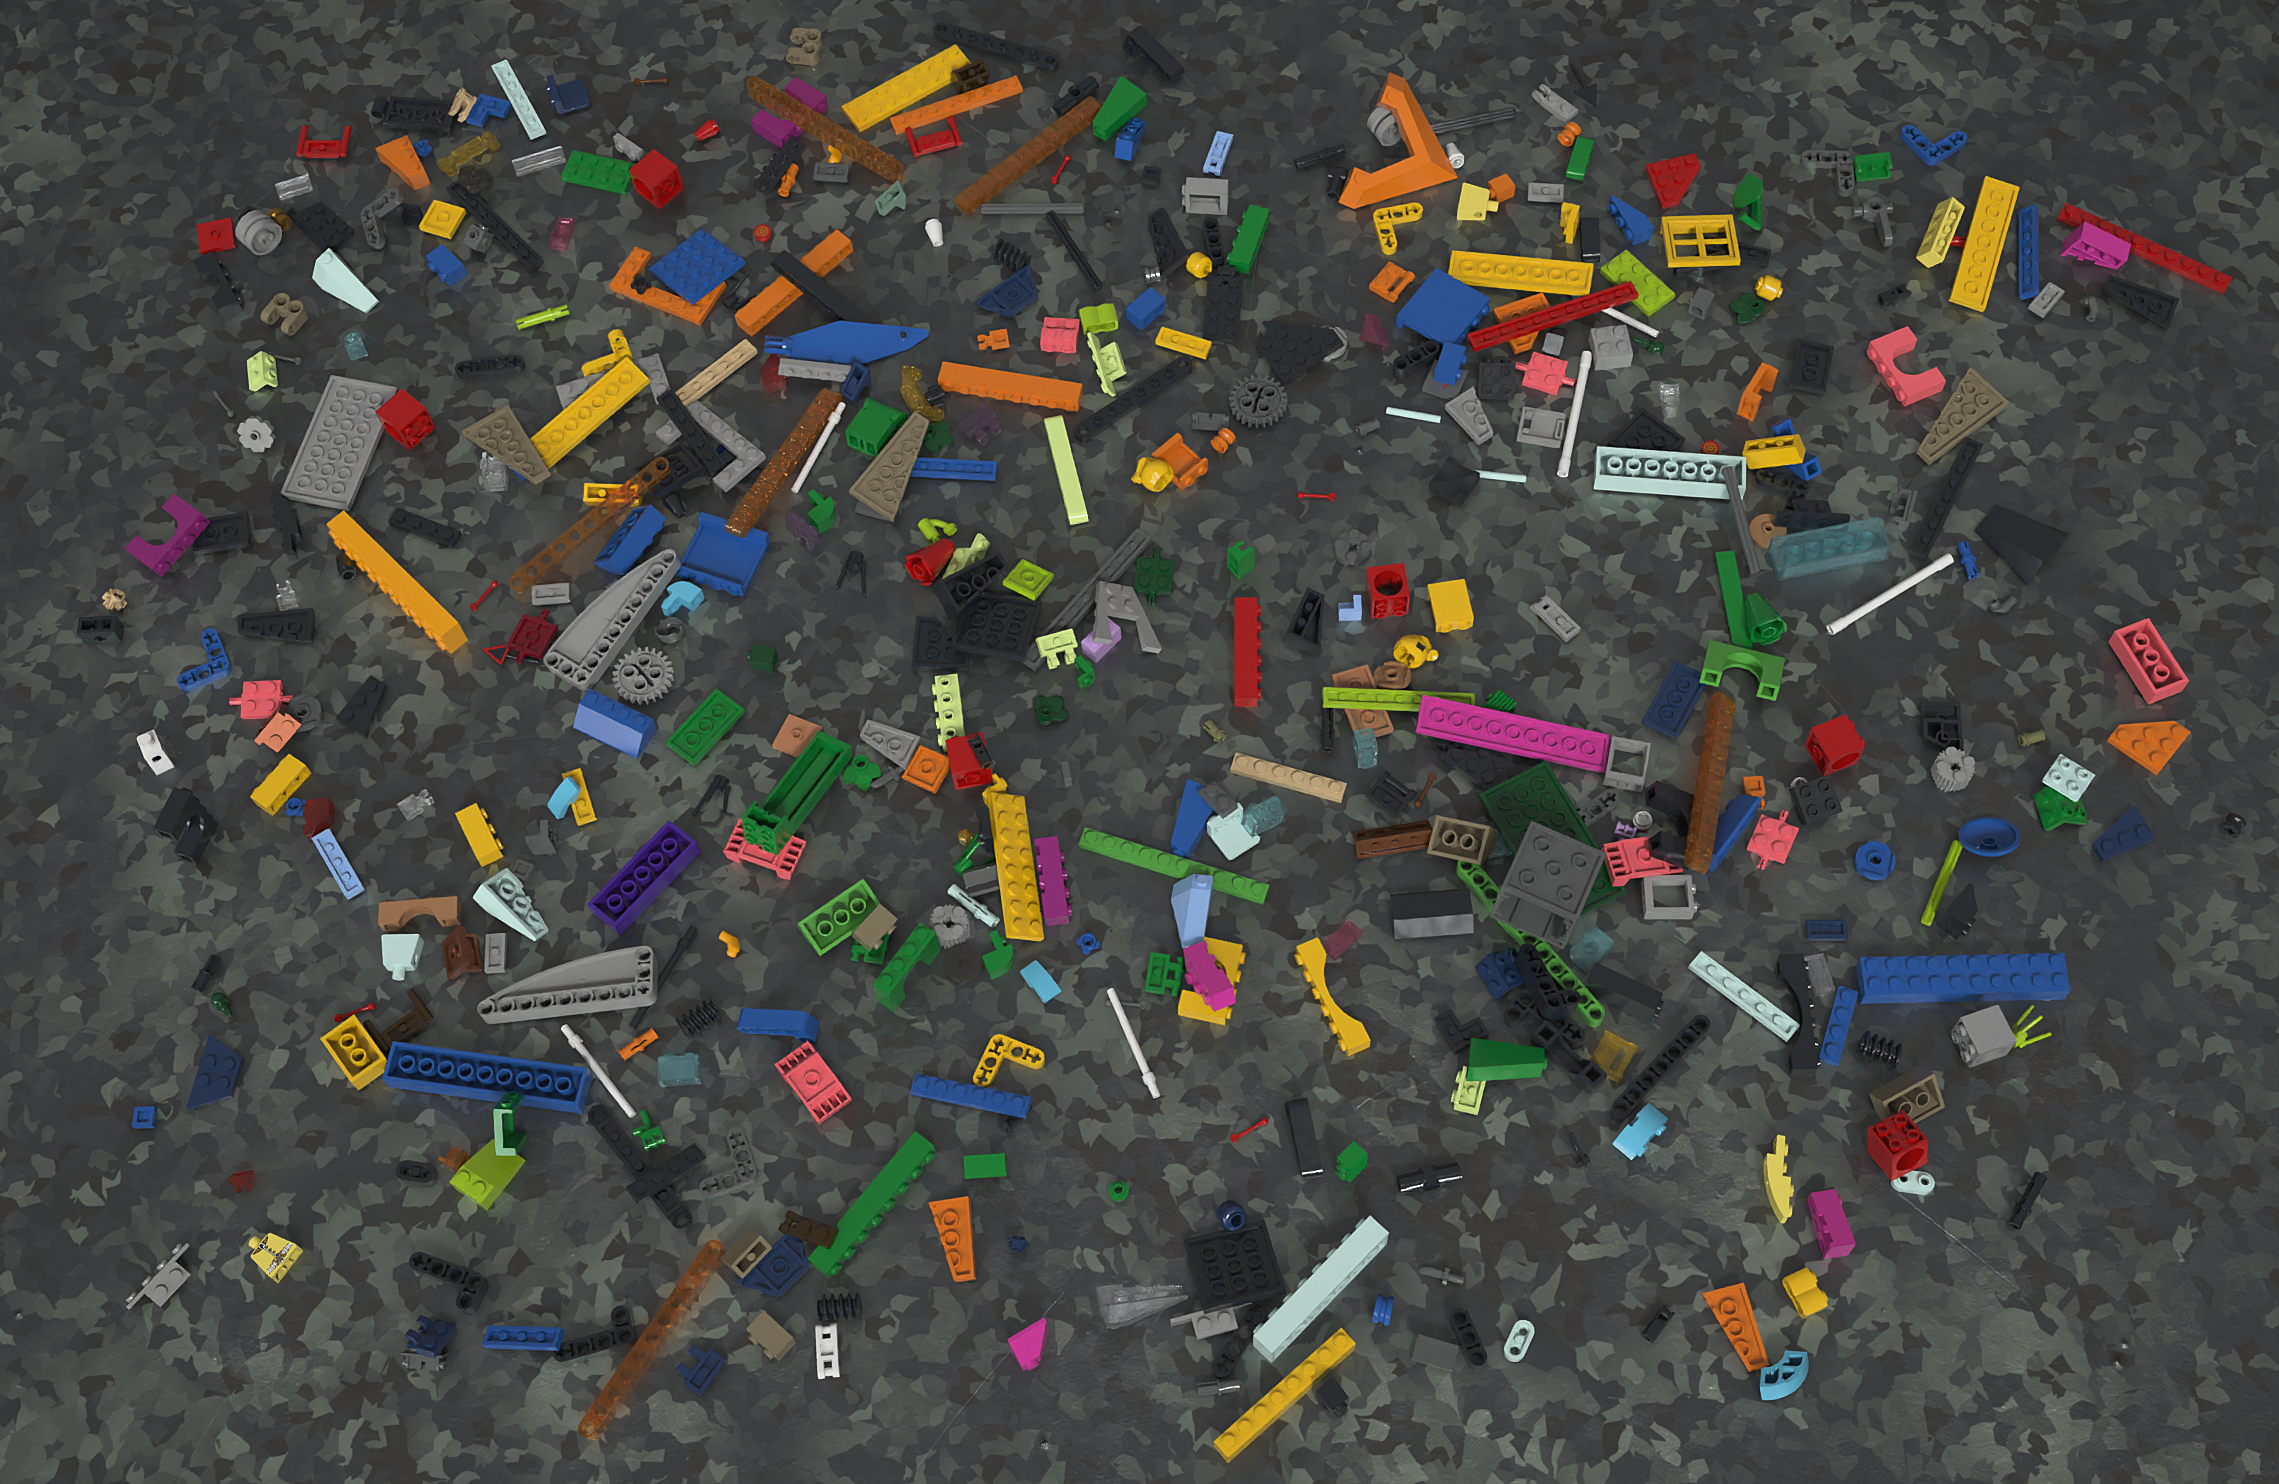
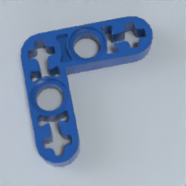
M1905 125L1900 134V138L1928 165H1935L1962 149L1967 141L1966 133L1956 131L1933 144L1913 125ZM1921 142L1925 147H1918L1916 143ZM1941 146H1948L1950 150H1943Z
M208 628L201 634V640L210 662L178 676L177 684L183 691H192L228 675L232 670V665L221 637L213 628ZM210 635H212L214 643H211L209 641ZM215 649H221L220 654L212 655ZM203 671H209L207 677L200 678V674Z

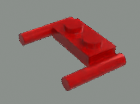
M954 116L947 118L951 132L948 129L917 137V141H915L911 127L905 128L915 158L963 144Z
M305 125L301 127L296 151L298 157L303 155L306 158L346 157L352 130L350 126H345L342 141H306L309 128Z

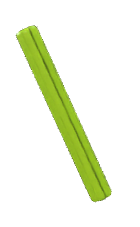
M1954 840L1951 844L1920 920L1926 926H1930L1962 850L1963 846L1958 840Z

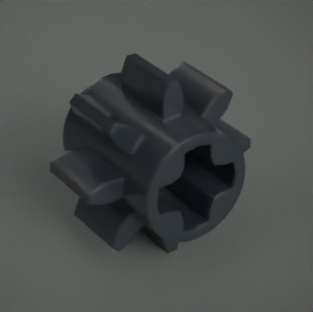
M935 385L927 387L928 392L924 393L928 405H933L935 408L943 406L942 401L946 400V396L942 387L937 388Z

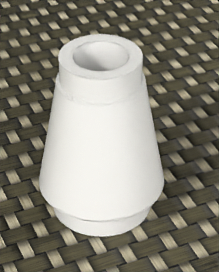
M1447 144L1445 147L1446 155L1452 167H1461L1464 164L1463 154L1455 144Z
M938 219L927 221L925 230L933 246H941L943 244L942 224Z

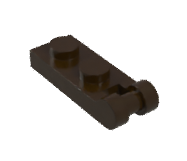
M787 1210L785 1214L786 1219L778 1228L780 1232L827 1249L831 1248L839 1232L836 1227L798 1215L790 1210ZM793 1222L797 1223L795 1228L791 1227Z

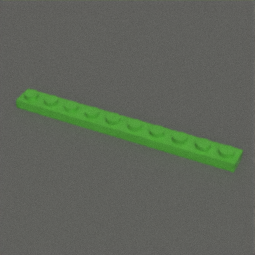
M1086 827L1078 844L1080 848L1182 880L1192 874L1213 876L1214 890L1264 905L1270 885Z

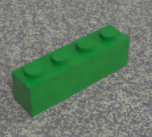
M1249 204L1248 210L1244 211L1243 223L1239 224L1238 236L1234 238L1232 243L1233 250L1227 256L1229 266H1236V272L1250 274L1270 219V209Z

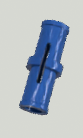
M1964 541L1957 544V548L1962 558L1960 560L1961 564L1965 567L1968 579H1972V577L1975 579L1980 576L1976 566V557L1972 554L1968 541H1965V544Z

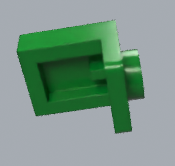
M1080 655L1074 660L1075 668L1081 673V676L1077 679L1078 687L1082 689L1094 682L1095 671L1091 662L1088 659L1085 660Z

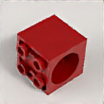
M654 149L629 170L636 192L658 209H661L684 189L678 166Z
M403 389L399 390L376 411L384 430L409 451L414 446H417L435 428L426 407Z
M1404 563L1367 567L1365 588L1371 618L1382 619L1386 616H1403L1408 614L1410 593ZM1391 589L1397 592V594L1386 596L1378 591Z
M1846 714L1812 727L1804 744L1822 777L1857 764L1865 748L1863 738L1858 735L1854 722L1849 720Z
M973 732L962 737L953 736L945 740L955 790L993 783L990 767L985 770L980 767L967 742V739L972 740L976 738V735H979L986 748L983 732Z
M1902 1110L1868 1127L1867 1152L1887 1177L1893 1181L1927 1163L1928 1139L1906 1112Z

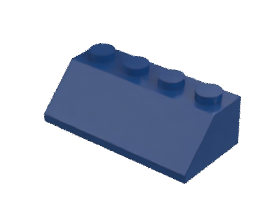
M651 504L634 507L593 563L617 576L628 574L633 569V563L643 555L642 551L644 548L649 546L654 540L653 536L655 533L663 528L666 518Z
M590 688L578 705L573 725L575 730L635 759L639 758L657 731L656 724L652 718Z
M1738 794L1735 800L1730 799L1725 807L1727 811L1724 814L1720 813L1714 822L1716 823L1713 829L1710 827L1704 835L1706 838L1704 842L1698 843L1700 862L1698 863L1714 873L1756 815L1762 800L1760 797Z

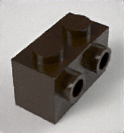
M980 59L954 70L950 80L958 94L961 92L965 93L971 91L973 87H981L987 84L991 73L985 61Z

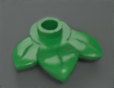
M857 755L852 760L851 766L845 769L843 781L845 785L855 782L859 789L867 791L871 787L872 778L881 777V770L877 764L870 762L868 757ZM860 763H864V764H865V765L862 766V767H858V765H859Z

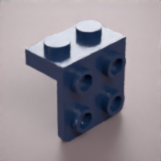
M553 75L546 76L548 84L545 85L548 94L552 93V96L549 98L552 107L556 106L559 115L590 106L591 103L583 79L556 85Z
M1514 947L1489 953L1475 966L1495 1000L1501 999L1511 988L1526 984L1515 963L1518 951Z

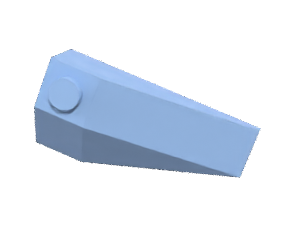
M1192 874L1173 886L1171 904L1174 909L1182 948L1204 941L1213 892V876Z

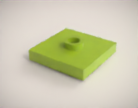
M1022 559L1003 580V585L1035 601L1054 579V574Z

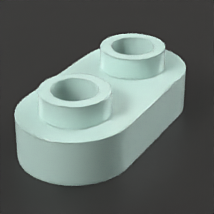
M1911 1171L1901 1176L1906 1179V1182H1902L1900 1177L1891 1181L1892 1187L1899 1192L1921 1195L1930 1193L1935 1185V1181L1930 1174L1919 1171ZM1921 1180H1926L1927 1185H1923L1921 1183Z
M1520 1320L1515 1323L1504 1346V1355L1509 1361L1518 1362L1523 1359L1534 1335V1327L1529 1321ZM1524 1329L1527 1335L1522 1336L1519 1331ZM1515 1348L1518 1350V1354L1514 1355L1510 1350Z

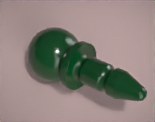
M1632 337L1636 344L1646 347V351H1650L1654 355H1659L1664 350V345L1660 341H1654L1653 339L1648 341L1641 337Z
M222 992L213 994L211 997L212 1005L226 1016L232 1017V1010L229 1007L230 1002L227 996Z

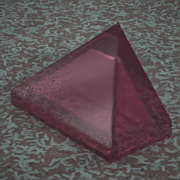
M1367 313L1364 317L1359 340L1386 347L1391 346L1379 317Z

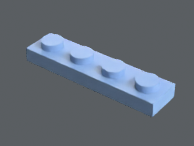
M328 828L312 837L313 842L345 897L349 900L364 891L362 883L331 830Z

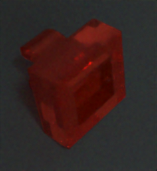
M254 1170L233 1173L228 1177L229 1186L235 1185L236 1193L241 1192L242 1184L247 1187V1192L251 1191L253 1188L251 1181L255 1178Z

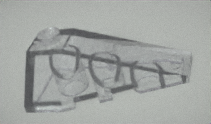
M1113 1283L1095 1286L1100 1318L1106 1329H1117L1130 1325L1188 1299V1295L1182 1285L1156 1284L1153 1288H1147L1142 1286V1284H1135V1287H1123V1283Z

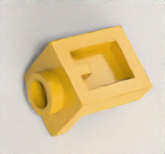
M996 773L992 775L995 785L987 787L982 793L987 807H989L987 795L990 792L1007 794L1005 780L1002 777L999 778Z

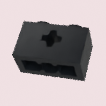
M116 615L79 617L77 635L85 644L122 642L124 625Z
M1332 1377L1316 1390L1315 1395L1316 1402L1331 1420L1335 1417L1337 1419L1341 1418L1347 1412L1346 1408L1349 1403L1348 1395Z

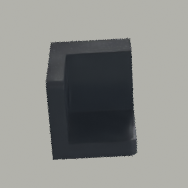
M401 203L397 207L394 218L399 227L419 229L423 213L418 205Z

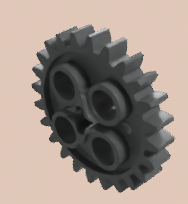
M1260 374L1257 378L1251 375V379L1244 377V382L1239 380L1238 386L1234 385L1233 391H1230L1229 408L1232 410V415H1236V420L1242 419V424L1248 422L1249 427L1255 424V427L1258 428L1259 424H1262L1265 428L1267 422L1272 425V420L1278 422L1279 417H1283V411H1286L1288 400L1284 387H1280V382L1274 383L1275 378L1268 380V375L1264 379L1261 378ZM1261 389H1263L1261 393V399H1259V393ZM1258 402L1257 410L1255 413H1253L1255 410V403Z

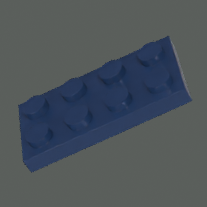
M1675 661L1643 717L1641 724L1677 740L1707 685L1699 682L1701 672Z

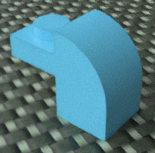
M680 581L667 588L669 597L664 599L661 607L664 615L672 617L681 605L694 612L705 597L702 589L690 582Z

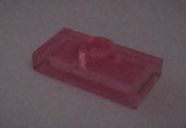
M1347 920L1322 946L1326 954L1336 961L1363 935V932L1351 921Z

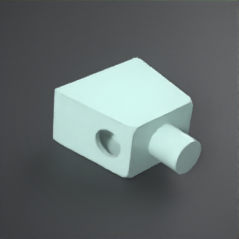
M419 934L382 935L383 964L388 971H393L392 979L404 980L405 971L417 969L424 940Z

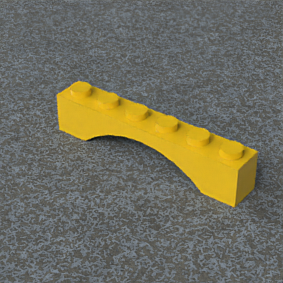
M1317 937L1296 946L1294 957L1297 964L1302 965L1304 969L1303 975L1307 983L1310 982L1313 987L1311 990L1314 998L1320 1000L1322 1004L1320 1009L1324 1017L1328 1016L1330 1020L1329 1027L1333 1034H1337L1339 1038L1338 1045L1341 1051H1345L1347 1056L1369 1048L1371 1040L1363 1024L1344 1013L1331 998L1324 978L1327 954Z

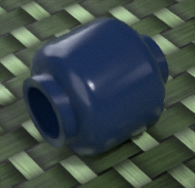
M1227 1200L1219 1205L1216 1212L1218 1221L1227 1230L1236 1231L1246 1222V1212L1236 1201Z

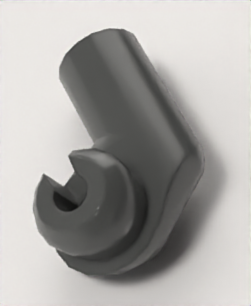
M2090 296L2084 299L2085 306L2090 307L2086 319L2089 322H2094L2100 307L2097 298Z
M2009 596L2004 602L1992 599L1989 602V609L1993 612L2006 613L2017 603V599L2014 596Z

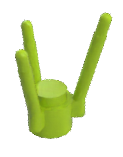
M2030 1005L2013 1026L2010 1027L2017 1040L2013 1046L2014 1048L2018 1046L2021 1049L2027 1044L2052 1035L2051 1032H2047L2026 1040V1037H2028L2026 1031L2043 1018L2042 1015L2032 1020L2023 1028H2017L2034 1008V1005Z

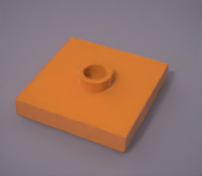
M919 745L903 773L902 779L936 794L950 770L949 757Z

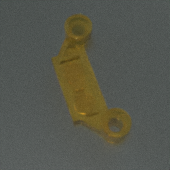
M486 131L482 136L479 135L450 152L449 158L442 157L439 159L437 166L448 177H453L457 173L456 168L467 163L470 159L482 154L487 149L497 151L500 148V144L497 142L496 136L492 131Z
M903 366L901 369V374L903 375L902 385L899 391L911 413L917 412L932 421H941L944 417V411L936 406L931 407L917 384V381L922 376L921 370L914 366Z

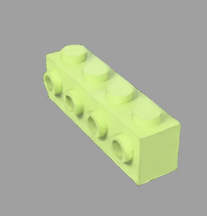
M957 674L935 676V684H932L933 695H937V700L934 701L935 712H939V717L936 718L937 729L941 728V734H938L939 746L943 745L944 752H947L946 739H950L953 736H965Z

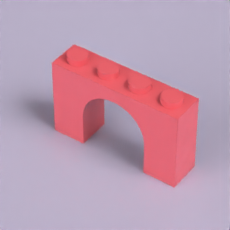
M1908 326L1870 341L1867 349L1868 358L1874 362L1877 371L1883 375L1887 385L1892 388L1897 400L1901 401L1904 407L1941 392L1946 383L1945 378L1937 367L1918 375L1905 374L1895 367L1893 359L1914 350L1917 338Z

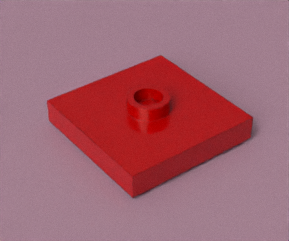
M231 217L197 224L201 255L236 248Z

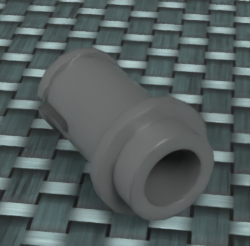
M1376 417L1364 423L1359 422L1355 427L1356 432L1359 436H1365L1366 433L1379 429L1380 423Z

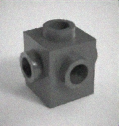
M471 224L463 243L476 251L485 253L492 242L494 234L489 232L490 228L483 224H479V226Z

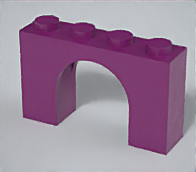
M797 77L785 86L787 99L802 108L799 115L789 120H781L762 109L751 119L753 131L779 148H782L790 137L796 139L799 135L803 134L805 129L810 124H813L828 108L826 95Z
M175 494L162 506L169 515L177 520L175 535L165 544L158 546L150 545L136 535L124 548L160 577L170 569L210 524V521L203 514Z

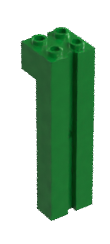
M818 731L761 806L758 807V802L754 800L743 814L744 840L751 845L755 844L758 846L760 844L764 851L778 855L851 760L852 746Z

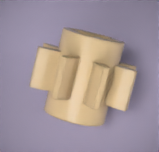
M110 588L102 596L105 600L103 605L110 611L119 612L127 604L124 600L126 595L119 589L113 590Z

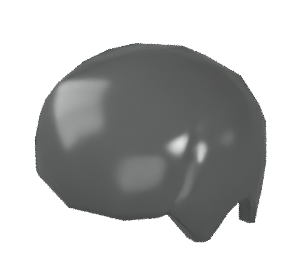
M669 617L660 620L659 626H655L654 631L661 641L673 644L683 636L685 626L677 617Z

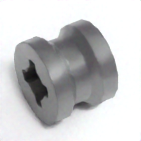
M1154 265L1152 268L1144 267L1147 285L1151 284V282H1161L1158 265Z

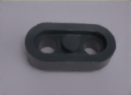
M404 1160L396 1167V1175L403 1182L431 1185L438 1177L436 1168L429 1163ZM407 1170H411L409 1175H405ZM427 1173H431L429 1178H425Z

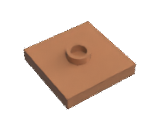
M789 714L772 747L798 758L817 732H823L824 729L822 726Z

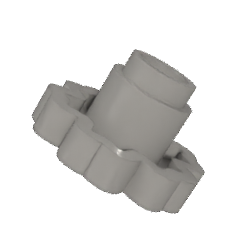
M250 416L247 420L240 423L237 430L241 435L239 441L245 448L251 447L253 452H264L266 448H270L274 444L276 436L272 433L274 427L268 420L262 421L260 416Z

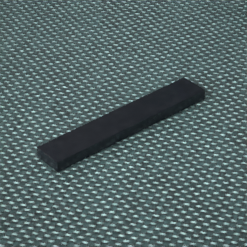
M671 389L656 398L657 402L710 475L714 476L725 469L727 464Z

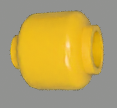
M1195 252L1187 260L1186 268L1194 276L1203 278L1208 275V272L1212 271V261L1203 253Z
M1770 275L1761 276L1755 285L1757 295L1768 301H1772L1776 297L1779 298L1783 291L1781 280Z

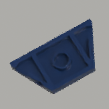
M1026 265L977 299L976 305L1012 318L1038 299V293L1030 265Z
M212 1035L208 1036L186 1107L191 1111L196 1110L195 1107L212 1105L217 1101L233 1098L244 1063L242 1057Z
M784 1234L743 1279L740 1277L736 1283L741 1287L780 1298L810 1269L802 1240Z

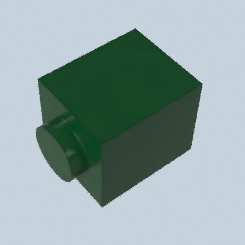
M754 644L753 649L748 653V661L751 668L770 673L774 672L779 657L776 648Z

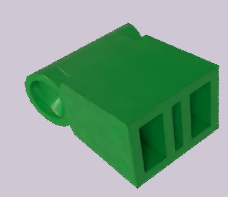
M867 397L863 408H861L845 430L848 446L876 458L894 437L895 432L907 421L908 414Z

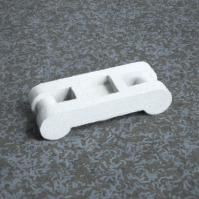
M837 1322L830 1323L827 1326L816 1324L818 1379H825L826 1376L840 1377ZM823 1334H830L831 1338L823 1339ZM832 1361V1367L825 1368L824 1362Z

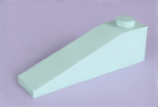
M328 248L316 260L312 278L322 290L365 313L369 312L379 302L344 260L333 250Z
M505 868L482 883L473 899L486 912L536 941L548 933L549 930L539 912L535 911L530 904L532 900L522 890L524 886L521 881L508 868Z

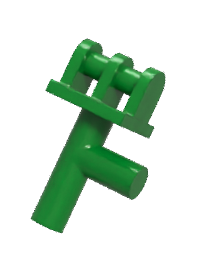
M642 1110L640 1115L644 1125L632 1129L634 1136L640 1135L646 1151H649L651 1147L657 1148V1145L661 1143L663 1145L666 1144L660 1127L654 1128L648 1110Z

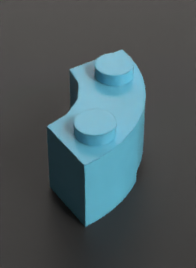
M1648 1103L1636 1115L1631 1124L1624 1128L1613 1142V1145L1631 1160L1636 1156L1641 1157L1647 1151L1648 1147L1646 1145L1655 1135L1660 1136L1667 1128L1664 1124L1668 1118Z
M1785 1350L1783 1358L1777 1364L1761 1368L1760 1392L1762 1400L1779 1399L1799 1388L1805 1380L1809 1369L1807 1352Z

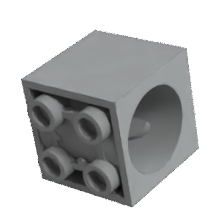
M1999 1005L1960 1017L1951 1031L1952 1040L1955 1044H1958L1961 1050V1058L1964 1062H1967L1969 1068L2007 1055L2017 1042Z

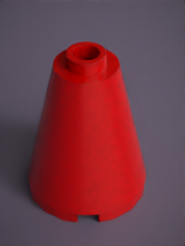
M942 538L908 554L905 557L907 559L905 567L914 580L919 579L922 581L920 584L925 586L931 585L955 551L954 544L951 540Z

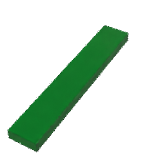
M1734 551L1715 552V561L1731 645L1753 650Z

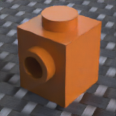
M1507 173L1488 181L1489 198L1500 203L1514 196L1515 184Z

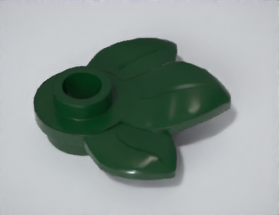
M1742 293L1741 299L1734 300L1729 305V309L1739 313L1736 323H1747L1752 321L1755 316L1763 314L1765 303L1760 299H1756L1755 295L1751 293Z
M938 421L935 424H929L926 433L931 432V434H926L924 438L925 447L929 451L937 453L940 446L947 447L954 443L952 436L947 432L951 426L950 423Z
M1040 695L1035 699L1036 719L1040 724L1048 725L1053 720L1062 721L1069 716V712L1062 709L1064 704L1063 697L1054 695L1046 699Z

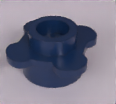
M1013 1236V1238H1008L1007 1240L1009 1241V1250L1025 1252L1026 1247L1029 1246L1028 1241L1021 1236Z

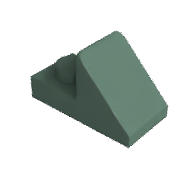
M897 180L874 201L880 215L885 216L895 206L902 209L906 208V193L901 181Z

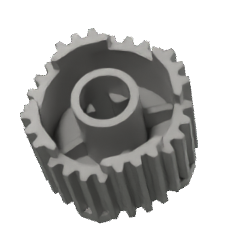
M1948 747L1946 751L1943 750L1942 753H1939L1931 767V776H1933L1932 779L1935 780L1934 783H1936L1937 788L1944 790V792H1951V790L1955 792L1956 789L1958 791L1963 788L1965 789L1975 772L1974 758L1968 756V753L1965 754V751L1961 752V749L1957 750L1955 747Z
M949 904V906L945 905L944 907L938 906L933 910L929 928L937 933L940 946L951 950V948L959 947V944L962 945V942L968 939L971 932L968 916L964 909Z

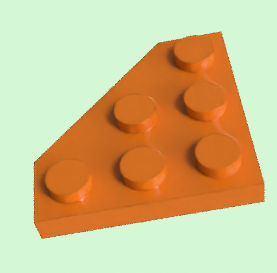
M1542 292L1495 308L1493 314L1500 324L1549 308L1550 305ZM1539 331L1508 341L1514 354L1531 349Z
M2175 721L2122 724L2116 728L2107 742L2155 775H2158L2191 732Z

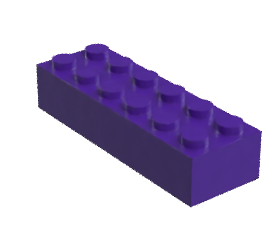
M668 820L587 904L590 911L620 936L701 852L697 842Z

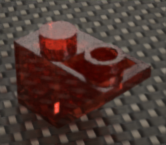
M771 354L759 370L766 395L787 389L785 382H788L787 376L778 375L779 361L782 357L778 358L777 354Z
M329 797L306 800V807L303 808V816L305 818L303 834L307 836L311 843L313 842L312 837L325 831L334 823V804Z

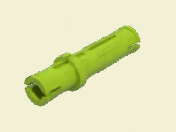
M565 304L556 308L549 307L546 311L516 319L518 324L524 322L517 325L518 329L521 330L549 320L555 321L556 318L570 315L569 310L562 311L568 309V306Z

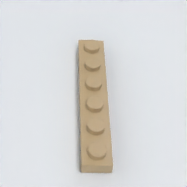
M744 339L676 391V396L686 407L758 353L757 349Z
M1240 753L1235 754L1230 768V772L1339 803H1342L1347 783Z

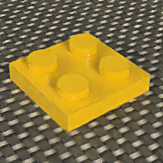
M434 200L422 219L419 228L421 231L452 239L466 215V210Z

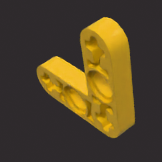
M1409 203L1378 209L1374 212L1373 224L1384 254L1391 255L1397 250V240L1392 225L1419 220L1423 214L1422 205L1419 203ZM1396 212H1400L1402 216L1395 217L1393 214ZM1387 229L1390 233L1382 234L1380 231ZM1387 240H1389V244L1392 247H1388V245H1386Z
M616 329L608 334L613 350L612 354L587 362L582 366L584 377L614 368L625 357L633 361L622 330Z
M1001 1034L994 1035L990 1039L973 1075V1082L975 1086L989 1088L1003 1058L1032 1069H1040L1045 1063L1044 1053L1037 1048ZM999 1041H1002L1004 1046H999L997 1054L994 1053L996 1050L995 1042L999 1043ZM1015 1047L1023 1049V1053L1020 1056L1012 1054V1050ZM1036 1055H1039L1040 1061L1033 1063L1031 1057L1035 1058ZM990 1057L996 1059V1064L992 1067H988L985 1064V1061ZM984 1070L987 1071L985 1075L987 1082L983 1081L982 1084H979L978 1078L983 1077Z

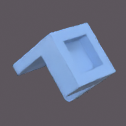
M1353 595V602L1338 603L1339 621L1361 620V595Z

